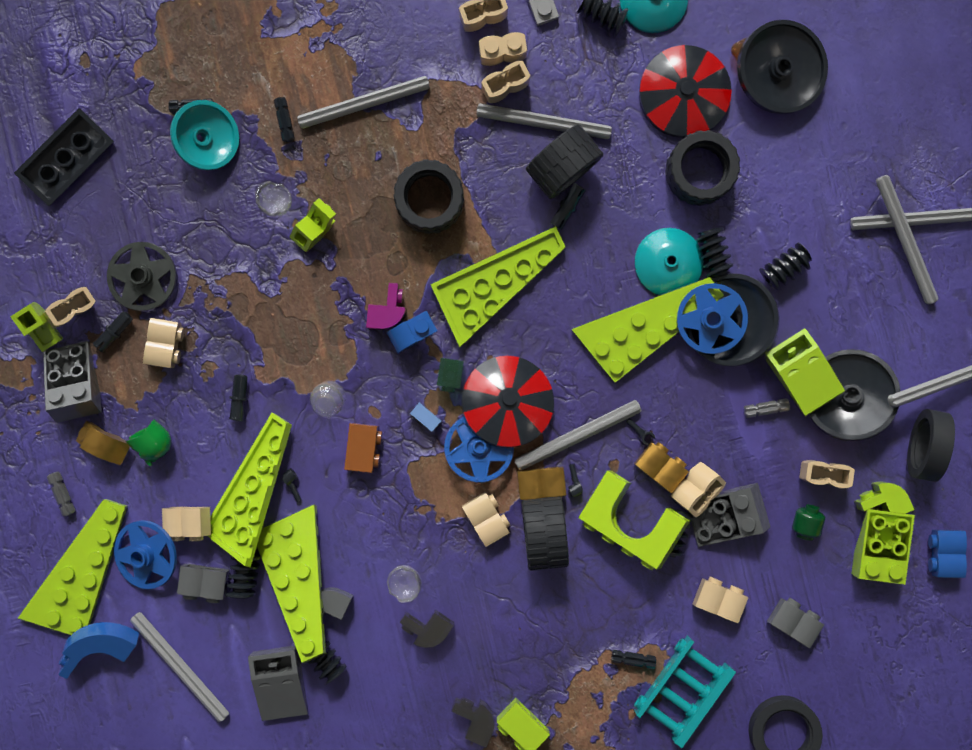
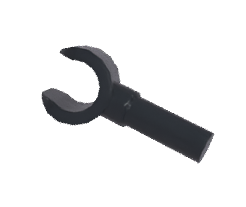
M630 418L626 421L639 434L640 441L645 445H649L644 440L645 435L650 434L655 439V435L652 432L643 430Z
M570 464L569 467L574 484L568 486L572 497H577L582 494L583 488L577 477L575 464Z
M290 468L283 474V481L289 486L296 502L301 500V497L293 483L298 479V476Z

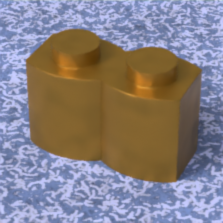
M651 442L634 464L668 492L673 493L689 473L685 469L687 464L677 456L674 459L667 454L669 450L658 442L655 445Z
M564 467L517 471L520 500L558 496L562 498V496L566 495Z

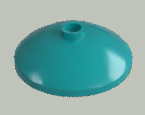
M619 0L621 11L628 8V17L626 19L628 23L646 33H661L673 28L682 19L688 5V0Z
M208 100L192 101L181 107L172 120L170 128L172 145L178 156L188 165L201 170H213L224 166L234 157L239 145V131L232 115L221 105ZM198 134L203 137L202 142L197 139Z
M663 228L650 233L642 240L635 254L634 265L638 279L646 289L660 296L697 282L702 274L704 263L701 260L703 254L699 252V244L691 235L676 228ZM668 257H673L675 259V263L673 265H670L667 262Z

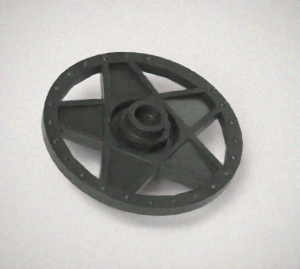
M134 242L128 244L114 254L108 265L107 284L111 294L120 304L132 310L147 311L159 307L168 300L176 285L177 275L173 260L165 250L152 243ZM145 247L156 250L165 259L150 261ZM132 249L129 264H116L124 253ZM170 271V284L165 293L159 280ZM113 277L125 283L122 298L115 289ZM143 294L156 301L145 306L133 305Z

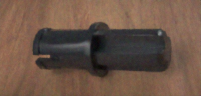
M122 311L110 325H106V330L93 342L95 348L104 342L98 350L105 353L116 339L121 338L120 334L133 321L131 315Z
M234 375L232 396H229V399H231L230 420L244 421L245 400H248V397H246L248 377L246 375Z

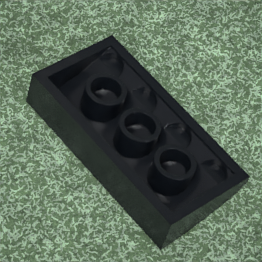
M78 108L14 174L50 206L114 141L85 111Z

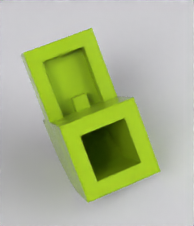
M318 198L312 204L307 216L294 226L290 238L305 252L309 251L333 226L336 213L329 205Z
M32 302L10 317L24 336L29 334L43 352L62 340L63 337L56 328L51 327L43 315L45 310L38 303Z
M879 481L871 483L875 492L873 490L866 491L859 495L860 499L854 501L857 509L861 511H866L880 504L883 511L906 514L914 510L905 490L896 484Z

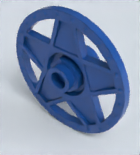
M709 283L692 289L681 301L677 312V326L682 338L692 348L704 353L715 354L731 349L741 340L748 324V313L744 301L737 292L722 284ZM707 289H721L731 295L716 301ZM695 294L697 310L682 315L686 303ZM738 305H740L742 312L741 328L730 318ZM683 327L699 330V345L689 339ZM719 335L734 339L725 346L712 348Z
M464 417L452 425L444 443L445 457L450 468L459 477L476 483L488 482L499 477L511 463L514 448L496 447L478 438L471 431ZM456 430L462 444L450 452V439ZM490 461L505 462L497 472L487 476ZM470 462L474 477L463 473L455 464Z
M146 520L135 521L126 525L116 538L114 545L115 561L119 571L128 582L139 588L153 589L165 584L172 577L177 563L176 549L171 537L161 526ZM141 526L149 527L159 534L149 538ZM129 532L131 545L121 548L123 538ZM166 545L170 553V564L162 555ZM123 562L133 566L134 577L127 571ZM152 572L164 576L158 582L147 583Z

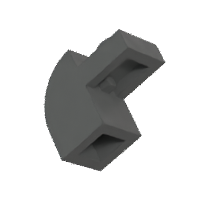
M335 587L322 589V619L326 612L342 620L353 595Z

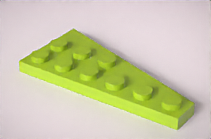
M556 226L430 284L459 347L565 249Z
M710 277L578 326L573 328L572 331L611 379L617 382L679 332L677 312L683 298L692 289L714 282ZM707 289L716 301L724 296L719 289ZM695 294L686 303L682 315L697 310Z
M274 413L270 414L210 516L211 535H208V537L247 567H251L292 427V424Z
M104 499L18 619L69 635L91 624L114 551L115 541L128 507L127 505Z
M315 504L263 528L257 543V548L302 663H306L326 653L324 624L322 621L323 600L321 599L320 588L322 587L320 551L318 550V526L316 523L317 505Z

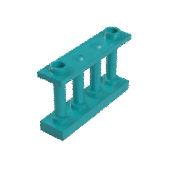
M688 635L685 639L681 638L674 648L676 652L644 696L640 695L634 704L636 716L641 718L644 712H647L672 730L673 735L671 738L681 748L686 744L736 673L727 663L724 662L722 666H716L691 648L694 641ZM685 655L712 673L713 679L708 685H703L678 667ZM671 674L699 693L700 697L695 704L688 703L664 685ZM658 693L685 711L686 717L681 723H676L651 705V702Z

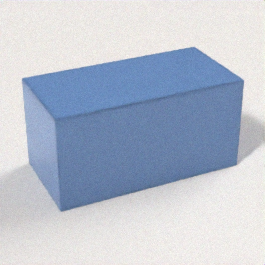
M420 402L410 413L431 432L442 421Z

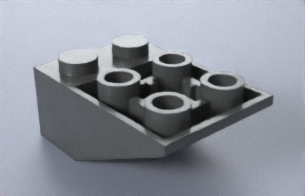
M85 341L43 351L46 412L54 421L58 423L102 413L100 389L89 342Z
M758 483L720 492L710 501L702 514L696 518L693 516V520H691L698 547L761 534L771 527Z
M296 646L253 651L248 656L251 682L262 721L307 715L308 709L301 659Z

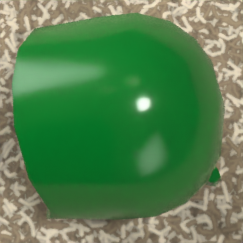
M155 419L148 427L136 432L129 437L130 440L125 441L133 450L139 452V456L150 467L153 465L152 462L166 455L172 443L170 433Z

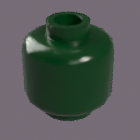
M807 504L805 507L796 510L792 529L796 532L797 537L813 541L814 538L821 536L825 515L819 511V507Z

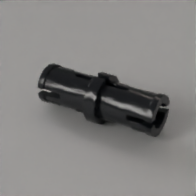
M573 183L565 199L560 201V207L550 223L563 230L571 214L576 212V206L586 190Z

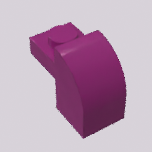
M389 283L387 306L368 304L366 328L388 330L399 325L404 319L407 309L405 307H398V303H402L403 289H399L398 283Z

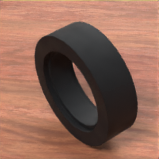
M924 409L917 417L910 435L907 453V466L911 477L937 482L944 476L952 457L955 442V423L950 413Z
M785 695L774 696L763 701L754 710L749 722V738L755 750H770L764 741V728L767 721L773 715L782 711L795 712L802 716L807 728L806 738L802 746L797 750H820L823 738L820 721L816 714L801 700Z

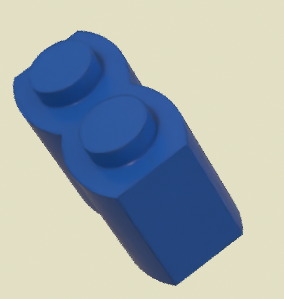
M932 529V534L928 537V545L932 549V557L928 560V569L932 572V576L966 578V531Z

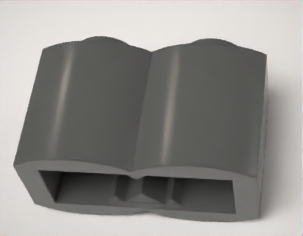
M183 564L180 566L177 594L183 595V598L188 600H196L197 597L206 598V602L219 603L220 600L227 597L225 594L228 589L227 584L230 570L196 564Z
M790 597L787 601L781 598L767 622L808 648H811L824 626L823 623L819 622L821 617L811 610H808L807 613L800 610L801 604Z

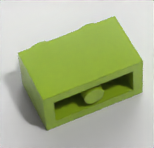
M517 698L497 716V723L499 724L497 728L506 737L510 735L515 740L514 744L519 750H536L550 736L549 729Z

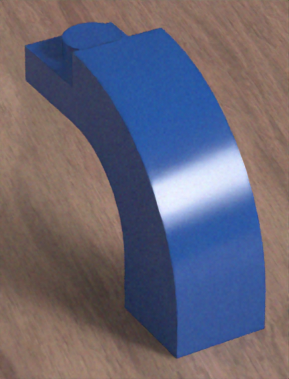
M111 622L94 623L80 628L65 643L62 652L63 656L59 661V665H61L59 676L67 679L79 661L93 653H105L125 662L137 644L139 632L125 625Z

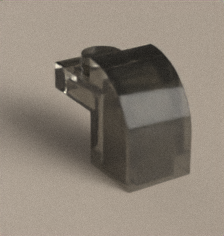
M436 609L425 624L407 611L399 622L402 624L401 628L410 635L417 634L413 644L424 648L440 644L454 626V621Z
M462 697L461 700L455 698L451 711L471 720L465 731V738L486 748L494 730V716L490 706L482 699H480L477 707L473 706L474 702Z

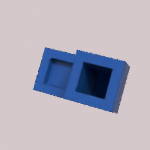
M424 311L412 319L397 325L388 331L387 335L397 354H400L438 331L428 312Z

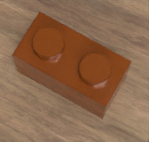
M349 423L344 470L372 473L374 468L379 467L380 454H376L377 445H381L382 431H379V426Z

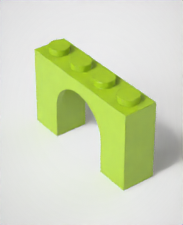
M607 470L578 518L584 521L582 525L593 532L596 529L603 534L602 538L611 544L616 542L622 546L621 551L628 556L633 557L635 555L642 559L640 563L650 570L654 568L661 569L690 520L673 509L666 508L650 534L640 539L626 535L617 523L616 511L631 483L615 472Z

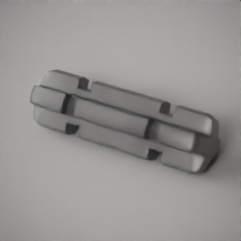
M780 399L777 402L758 403L756 406L753 404L744 406L746 418L790 410L788 399Z
M60 472L49 474L47 480L53 486L51 489L57 504L61 506L59 509L62 516L73 514L75 508L73 503L70 504L71 498L65 483L61 482L63 478Z

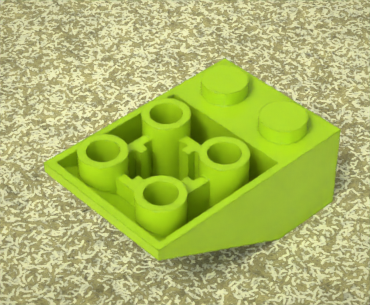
M806 328L765 353L766 362L804 416H807L845 392L819 346Z
M867 509L854 551L851 574L859 579L905 585L915 515Z

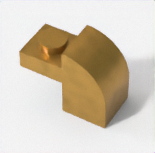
M85 421L76 439V442L81 445V449L98 458L118 465L122 464L130 448L120 436L105 432L89 421Z

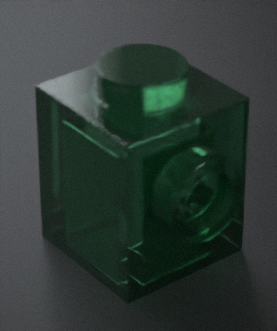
M440 359L437 386H442L441 391L455 393V388L460 389L464 361Z

